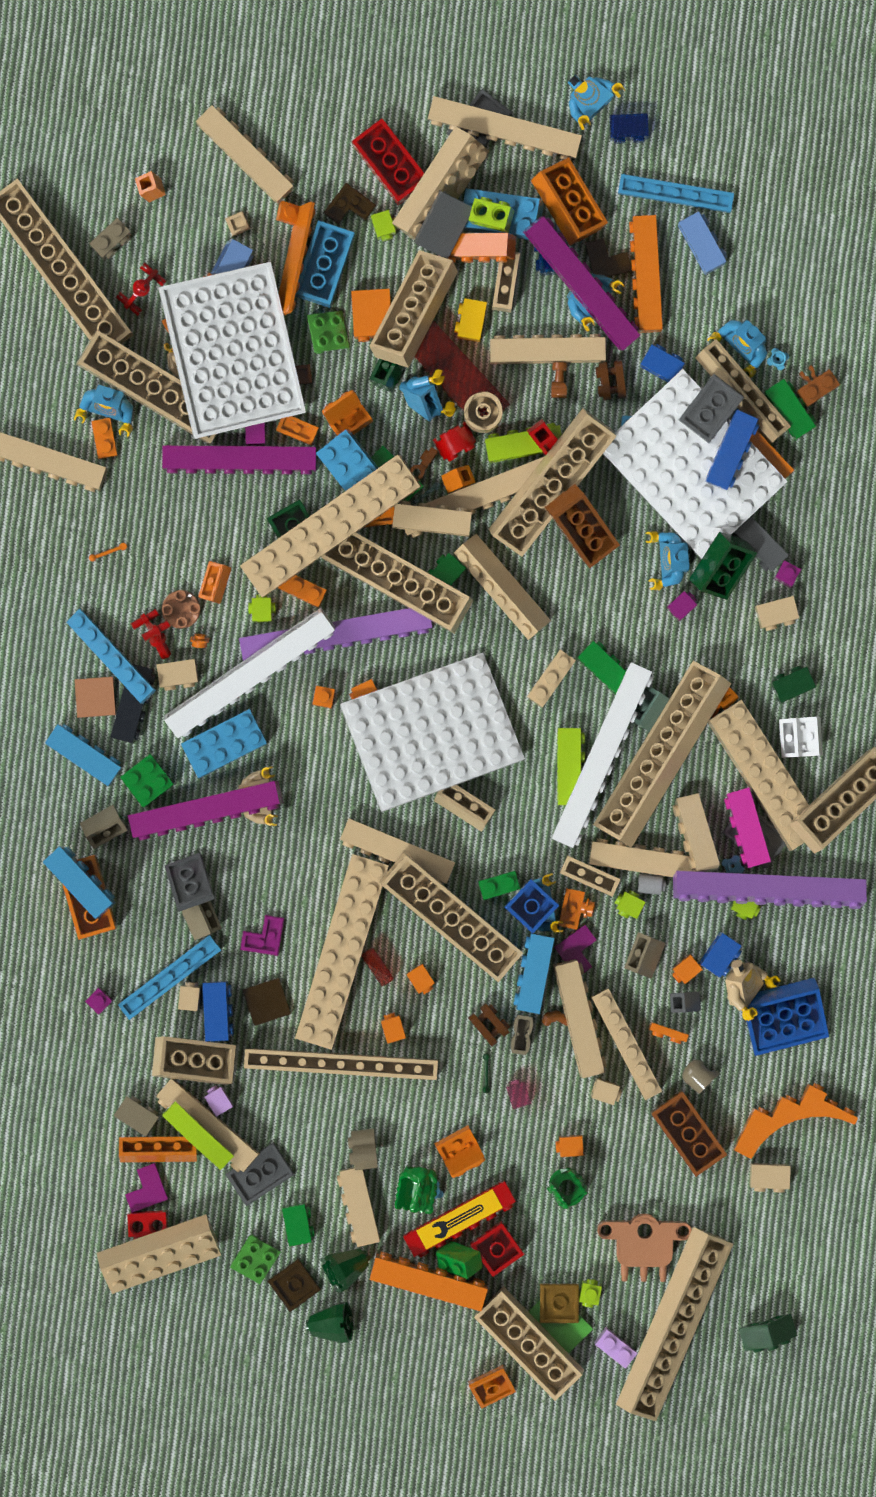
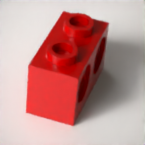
M167 1210L129 1212L127 1214L128 1237H133V1240L160 1231L153 1228L152 1223L155 1220L162 1222L163 1227L161 1230L168 1228ZM134 1222H142L143 1230L136 1231L133 1227Z

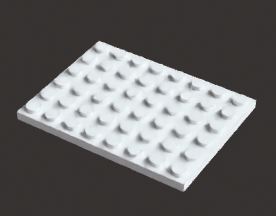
M271 262L158 287L194 439L306 413Z
M682 369L615 432L616 438L603 454L702 559L719 532L731 535L788 481L751 443L748 452H744L741 459L744 462L741 469L735 471L733 477L736 480L732 488L728 487V490L725 491L704 482L731 420L727 419L709 444L678 420L701 391L696 382Z
M483 653L340 704L381 812L525 759Z

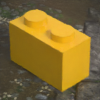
M464 298V303L459 304L458 314H461L460 322L456 321L454 333H458V339L480 342L487 302Z

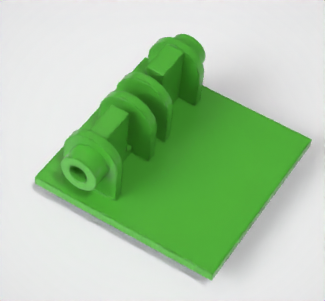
M342 311L307 315L313 349L316 354L324 353V351L350 348Z
M252 1234L248 1236L238 1255L232 1261L230 1268L261 1284L281 1252Z

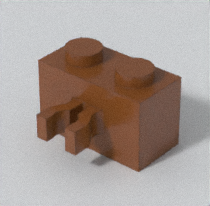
M812 365L809 366L808 369L813 380L809 376H805L803 371L799 373L800 377L807 384L798 389L796 394L805 403V408L816 403L840 386L830 369L816 377Z

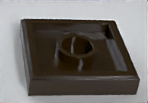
M279 978L243 989L254 1026L291 1014Z
M299 1258L267 1281L289 1312H292L321 1290Z

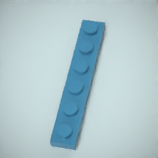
M621 174L618 194L727 213H731L734 193L625 174Z
M79 609L66 622L140 703L143 704L156 691L82 609Z
M211 935L207 936L119 1003L118 1006L129 1020L220 952V947Z

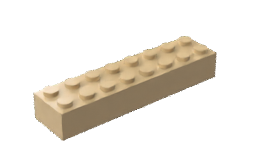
M95 331L76 365L193 435L180 380L102 332ZM216 434L199 439L210 444Z
M582 408L490 526L489 531L492 536L522 557L552 519L544 507L574 484L577 486L580 484L617 435L614 431Z
M358 533L353 534L321 557L330 564L454 634L474 601L466 594Z
M740 700L710 719L708 724L767 817L780 834L789 851H792L805 842L789 824L809 804L743 701Z
M403 853L379 881L384 888L497 982L503 978L523 954L516 945L407 854Z

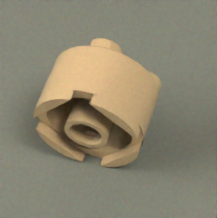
M476 393L467 400L464 407V419L472 430L479 433H489L501 422L503 414L502 405L499 399L492 393ZM485 408L487 409L486 413L488 415H483L482 417L480 416V412L478 410H483Z

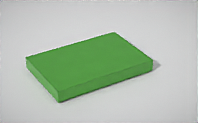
M540 1300L528 1311L539 1323ZM580 1315L579 1323H540L568 1353L593 1330Z

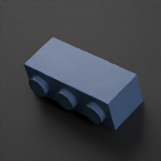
M698 211L680 221L677 226L703 273L707 275L725 265L727 255L723 248L719 249L715 233L709 231L707 218Z

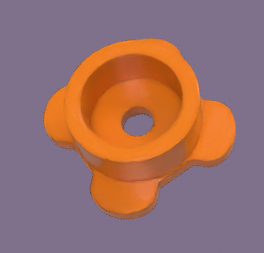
M194 634V636H191L190 642H192V647L206 648L210 638L206 637L205 634Z
M587 899L582 904L581 913L584 914V918H587V916L593 917L595 902Z

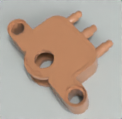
M645 1213L636 1215L632 1220H603L597 1225V1232L601 1238L616 1240V1257L621 1264L622 1281L628 1280L629 1267H640L642 1282L647 1281L648 1267H659L660 1281L666 1282L667 1265L672 1261L673 1240H687L692 1231L687 1222L657 1221L652 1215ZM641 1224H649L651 1226V1233L646 1237H642L637 1233L638 1227ZM603 1225L611 1227L609 1234L604 1235L601 1233L600 1230ZM681 1226L688 1227V1233L684 1236L678 1234V1229Z

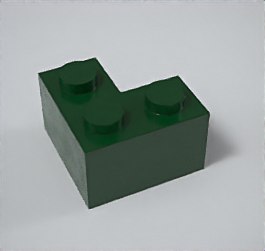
M791 1313L777 1315L766 1321L750 1323L739 1328L745 1351L753 1350L754 1353L761 1352L765 1348L768 1351L779 1348V1344H788L791 1342L790 1339L797 1336Z

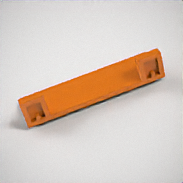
M280 201L276 220L293 225L278 293L283 316L290 314L296 305L294 299L300 286L298 282L299 275L303 271L304 265L302 261L308 249L306 245L307 238L311 234L310 224L315 215L314 202H308L301 206L286 201Z

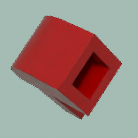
M543 419L527 430L528 434L545 455H547L558 440Z

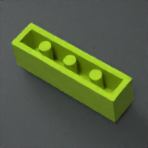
M555 423L547 424L557 439H559L562 435L560 425L556 426ZM530 427L525 428L526 431L518 433V430L506 432L507 435L499 436V433L491 434L484 441L489 464L543 454V451L528 434L527 430Z
M581 728L557 729V805L567 804L581 773V763L585 762V752H581V744L585 743V733L581 732Z

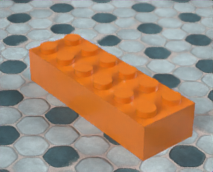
M382 1251L380 1254L376 1253L369 1279L477 1311H482L488 1290L484 1280L478 1278L469 1280L458 1275H451L439 1267L436 1270L430 1269L428 1264L418 1262L416 1265L410 1263V1259L399 1257L398 1260L392 1258V1254Z

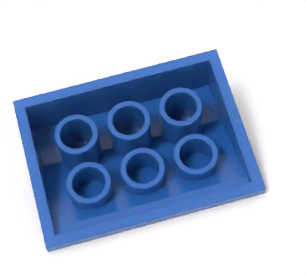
M815 978L760 991L747 1007V1009L755 1008L758 1012L754 1019L746 1020L755 1056L829 1037L820 990Z

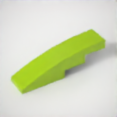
M176 1101L162 1114L177 1131L220 1170L234 1157L217 1138Z

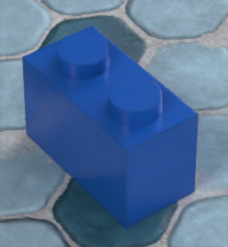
M651 345L639 367L668 383L682 370L685 364L682 362L683 358L674 353L673 355L666 353V349L661 345Z

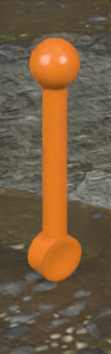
M121 543L113 549L96 555L91 554L89 560L94 562L97 558L115 551H124L127 549V545Z

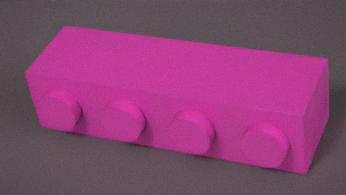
M750 788L726 794L727 798L724 799L726 809L731 810L732 817H729L732 828H736L738 834L735 835L737 846L742 848L743 853L740 854L742 864L750 868L771 862Z

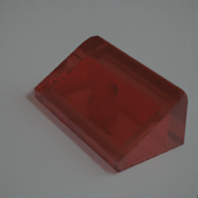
M374 948L361 955L381 986H385L394 980V977Z

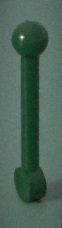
M485 1053L483 1054V1059L485 1060V1086H483L482 1090L483 1093H489L488 1060L490 1055Z

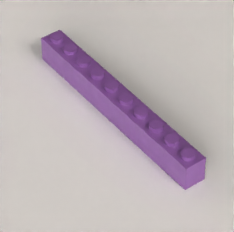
M410 608L333 621L332 623L335 626L334 634L327 640H320L314 649L310 651L307 649L304 651V654L316 653L315 649L323 648V651L334 650V646L342 645V648L354 646V642L361 641V645L373 643L372 639L380 638V641L391 640V636L399 635V638L408 637L411 632L416 631L418 635L429 633V629H432L431 620ZM288 630L239 638L243 661Z
M676 871L673 875V898H678L679 901L698 899L699 902L717 900L718 903L736 901L737 904L755 902L757 905L774 903L777 906L788 903L797 907L810 904L812 907L831 905V908L849 906L850 909H860L867 902L866 879Z

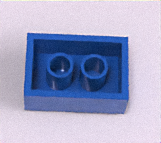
M228 981L204 982L202 984L205 1042L230 1040L231 1036L234 1035V1024H230V1017L233 1016V1005L229 1004V997L232 996V985H228Z

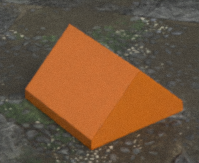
M503 1365L468 1381L469 1387L481 1409L516 1392Z

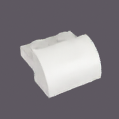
M820 717L779 719L782 758L823 755Z

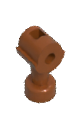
M566 362L552 363V370L556 371L555 381H552L551 398H567V386L564 383V371H567L568 366Z

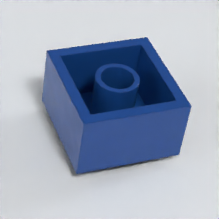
M530 879L504 907L533 934L559 905Z
M719 932L698 964L719 978L722 975L726 976L731 969L729 966L731 961L737 960L742 953L740 950L741 945L724 933Z

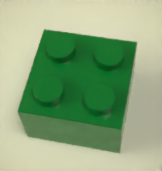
M149 754L120 777L143 808H146L175 785L152 754Z

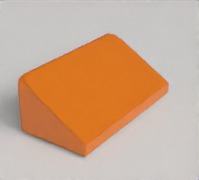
M209 561L198 598L220 604L231 567Z

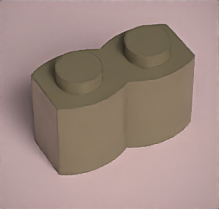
M517 1014L513 1024L515 1033L511 1039V1051L515 1054L526 1055L530 1048L529 1035L533 1029V1019L528 1015Z
M374 1129L351 1131V1137H348L349 1149L353 1151V1153H349L350 1165H354L355 1170L378 1168Z

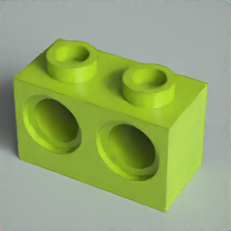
M481 197V199L474 198L469 221L473 225L509 233L515 211L507 202L499 201V204L493 203L492 199ZM486 207V214L480 216V209ZM505 212V217L502 220H497L498 214Z

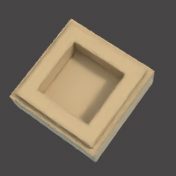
M243 211L225 218L233 237L250 230Z

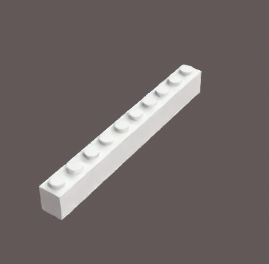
M322 608L318 609L164 715V721L177 738L181 736L186 737L193 731L192 728L205 724L208 721V717L221 713L224 710V706L237 702L240 695L253 691L256 684L266 682L270 679L272 673L282 671L291 660L293 662L298 660L302 656L301 653L307 649L308 651L314 649L320 640L330 638L334 634L333 631H335L334 624Z
M632 662L629 664L551 839L571 848L574 845H579L582 838L580 831L582 827L586 828L590 818L587 817L589 811H594L598 800L595 798L598 792L602 793L606 782H603L606 774H611L614 767L611 762L614 757L618 758L622 749L619 746L622 739L626 740L630 731L627 729L629 722H634L638 713L635 709L638 704H642L645 698L643 691L645 687H650L654 678L651 676L652 671Z

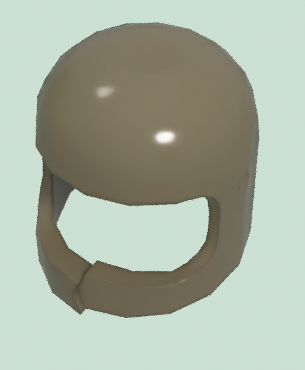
M693 1060L685 1067L682 1078L686 1084L700 1094L720 1073L717 1070L710 1071L701 1060Z

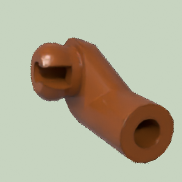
M558 1010L546 1012L543 1015L542 1023L545 1026H550L551 1023L556 1021L567 1026L565 1014Z

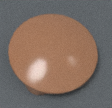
M178 590L165 598L162 604V615L170 626L179 629L188 628L197 621L200 615V605L193 594Z

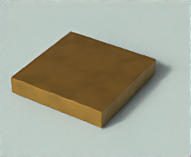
M540 1283V1323H579V1284Z

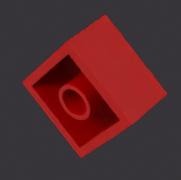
M502 1221L470 1243L473 1249L480 1251L481 1261L492 1277L524 1255L523 1250Z

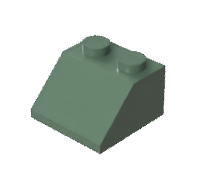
M645 687L643 691L645 698L642 704H638L635 709L638 713L633 723L650 732L668 703L669 698L652 687Z

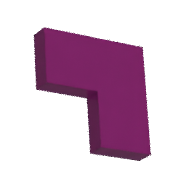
M265 915L262 934L243 931L240 950L278 956L284 918Z
M584 925L554 948L565 962L575 959L578 963H581L585 973L592 966L581 951L595 942L596 939L587 926Z
M153 1163L137 1169L143 1188L125 1194L131 1213L168 1200L156 1164Z

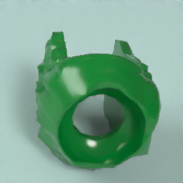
M406 1166L399 1175L395 1209L401 1210L403 1208L406 1211L410 1209L413 1213L419 1211L420 1213L432 1214L434 1210L433 1204L437 1195L436 1172L433 1169Z
M568 1167L555 1171L547 1187L548 1192L553 1195L563 1210L569 1209V1206L576 1205L583 1199L584 1195L588 1194L587 1185L584 1183L582 1176L576 1170ZM566 1179L571 1180L575 1185V1190L570 1195H564L560 1191V1184Z

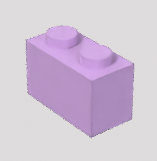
M607 1327L604 1328L594 1341L597 1347L625 1369L637 1355V1351Z

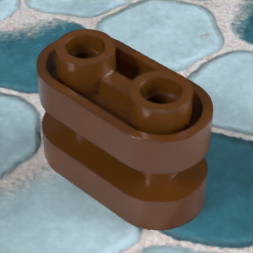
M622 360L614 361V367L608 368L606 362L599 363V367H595L596 378H600L601 386H598L599 397H603V401L611 400V394L617 393L618 399L626 398ZM615 374L616 386H610L608 375Z
M485 1003L480 1007L483 1012L477 1017L473 1013L468 1019L493 1047L498 1043L495 1037L500 1033L505 1037L510 1033L507 1030L510 1026L504 1019H498L495 1015L498 1011L492 1004L487 1005ZM486 1019H489L495 1026L490 1032L483 1025Z

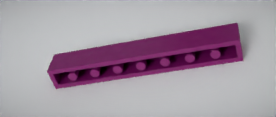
M539 217L523 233L618 350H624L640 336L637 332L639 328L634 322L628 321L625 317L627 316L626 312L620 306L617 307L615 305L614 297L602 289L603 284L597 277L593 278L589 273L591 269L585 262H580L577 258L579 255L575 249L567 246L565 243L567 241L560 232L557 233L554 230L553 222L548 217Z
M162 445V469L167 470V474H178V471H186V474H197V471H205V474H216V471H224V474H236V471H243V474L253 475L255 471H262L264 475H273L274 471H282V475H293V472H301V475H312V472H316L317 449L316 447Z
M272 781L128 815L133 838H139L141 841L150 839L151 834L157 833L158 836L169 834L168 830L175 829L176 832L187 830V826L194 825V828L205 826V822L211 820L213 824L223 822V818L228 816L231 819L240 818L242 813L249 812V815L260 813V809L266 807L268 811L278 809V805L284 802L279 781Z

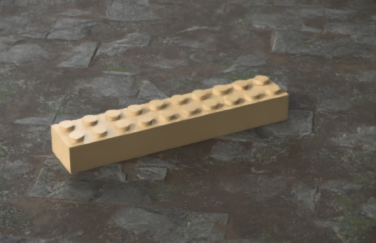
M16 179L0 191L1 222L90 340L97 330L120 344L132 337L133 334L20 181Z
M398 454L244 562L240 567L260 596L265 597L422 486Z
M695 661L691 663L594 822V826L632 848L732 683Z
M352 854L295 1039L332 1050L383 887L379 881L387 873L389 865Z
M693 1227L617 1400V1406L631 1414L653 1421L657 1420L733 1243Z

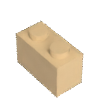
M794 596L755 606L760 628H765L766 631L777 629V625L782 623L785 626L795 624V620L799 619Z
M195 659L157 664L159 686L164 688L165 691L176 690V686L183 685L184 688L195 687V683H199Z
M185 982V985L180 986L178 1009L200 1010L202 987L198 986L197 982Z
M596 1077L590 1096L593 1099L614 1105L615 1101L619 1102L622 1091L619 1089L620 1086L618 1084Z
M750 1163V1187L754 1188V1191L766 1192V1188L773 1189V1192H785V1189H790L791 1166L788 1164Z

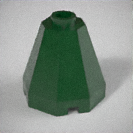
M360 1248L328 1254L320 1258L321 1262H325L322 1265V1269L332 1286L337 1285L338 1288L335 1290L338 1293L347 1290L369 1266L368 1261L370 1260L368 1253Z
M340 1302L309 1316V1320H306L307 1331L310 1332L311 1336L338 1343H349L353 1340L354 1323L350 1322L349 1317H353L349 1303Z

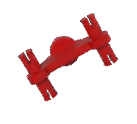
M144 262L140 269L149 276L145 280L139 279L134 282V294L130 299L127 298L121 291L119 292L120 296L117 295L115 297L124 304L126 310L129 308L137 316L142 312V309L133 303L137 297H143L149 293V283L153 279L161 287L164 285L162 282L166 283L167 281L158 274L159 271L156 268L153 270L146 262Z
M156 609L146 615L144 613L141 614L139 619L130 623L132 628L135 630L144 624L148 629L147 632L141 634L145 642L149 640L151 646L157 649L161 659L169 658L171 652L165 642L167 638L164 633L160 632L168 629L170 624L167 620L157 626L150 622L159 616Z

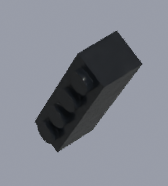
M132 664L151 685H154L156 674H153V669ZM124 686L111 738L134 744L135 740H139L141 730L138 727L140 722H144L146 711H143L145 703H149L150 697L142 704Z

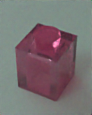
M520 1079L510 1081L506 1089L513 1110L531 1104L525 1082H520Z

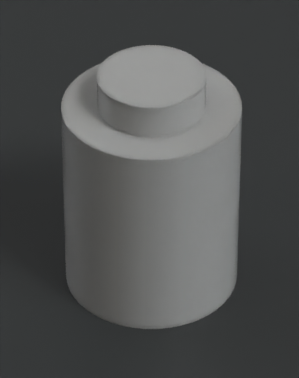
M639 874L638 893L661 895V891H665L666 880H662V876Z

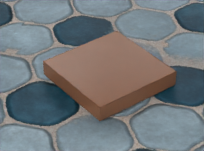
M113 677L75 679L77 718L116 715Z

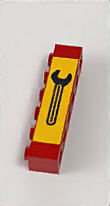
M503 1180L403 1235V1238L413 1256L416 1257L418 1255L421 1258L429 1253L428 1249L434 1246L437 1249L445 1245V1240L450 1237L456 1239L463 1235V1230L467 1228L472 1230L480 1225L479 1222L483 1219L491 1220L497 1216L496 1212L502 1209L504 1212L514 1207L513 1203L516 1200L507 1183Z

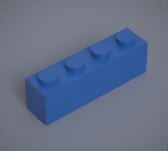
M739 410L734 412L704 482L725 491L728 490V487H733L736 480L733 477L735 471L740 470L744 462L741 459L744 452L747 453L752 442L749 439L752 434H756L759 428L757 418Z

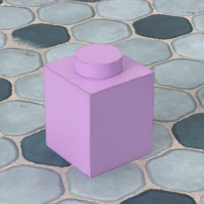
M215 1085L206 1091L208 1095L205 1096V1099L216 1117L234 1106L222 1086L217 1088Z

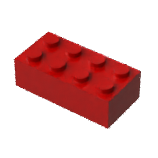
M383 118L352 140L354 149L396 204L399 206L407 200L424 175V172Z

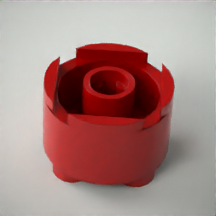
M466 421L462 422L463 427L460 428L457 425L439 435L440 440L437 441L436 438L432 440L443 460L447 459L450 462L459 457L458 452L462 450L468 452L475 448L474 443L477 441Z

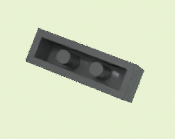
M751 516L733 532L732 536L747 541L757 552L755 557L760 561L758 564L766 572L768 570L772 572L789 556Z

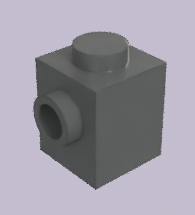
M700 992L671 993V1013L701 1011Z

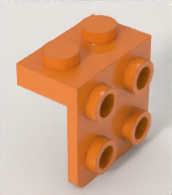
M354 390L343 393L339 399L327 404L322 410L328 424L337 436L345 429H349L354 435L373 422Z
M468 1125L434 1143L452 1178L463 1175L473 1167L480 1166L486 1160Z

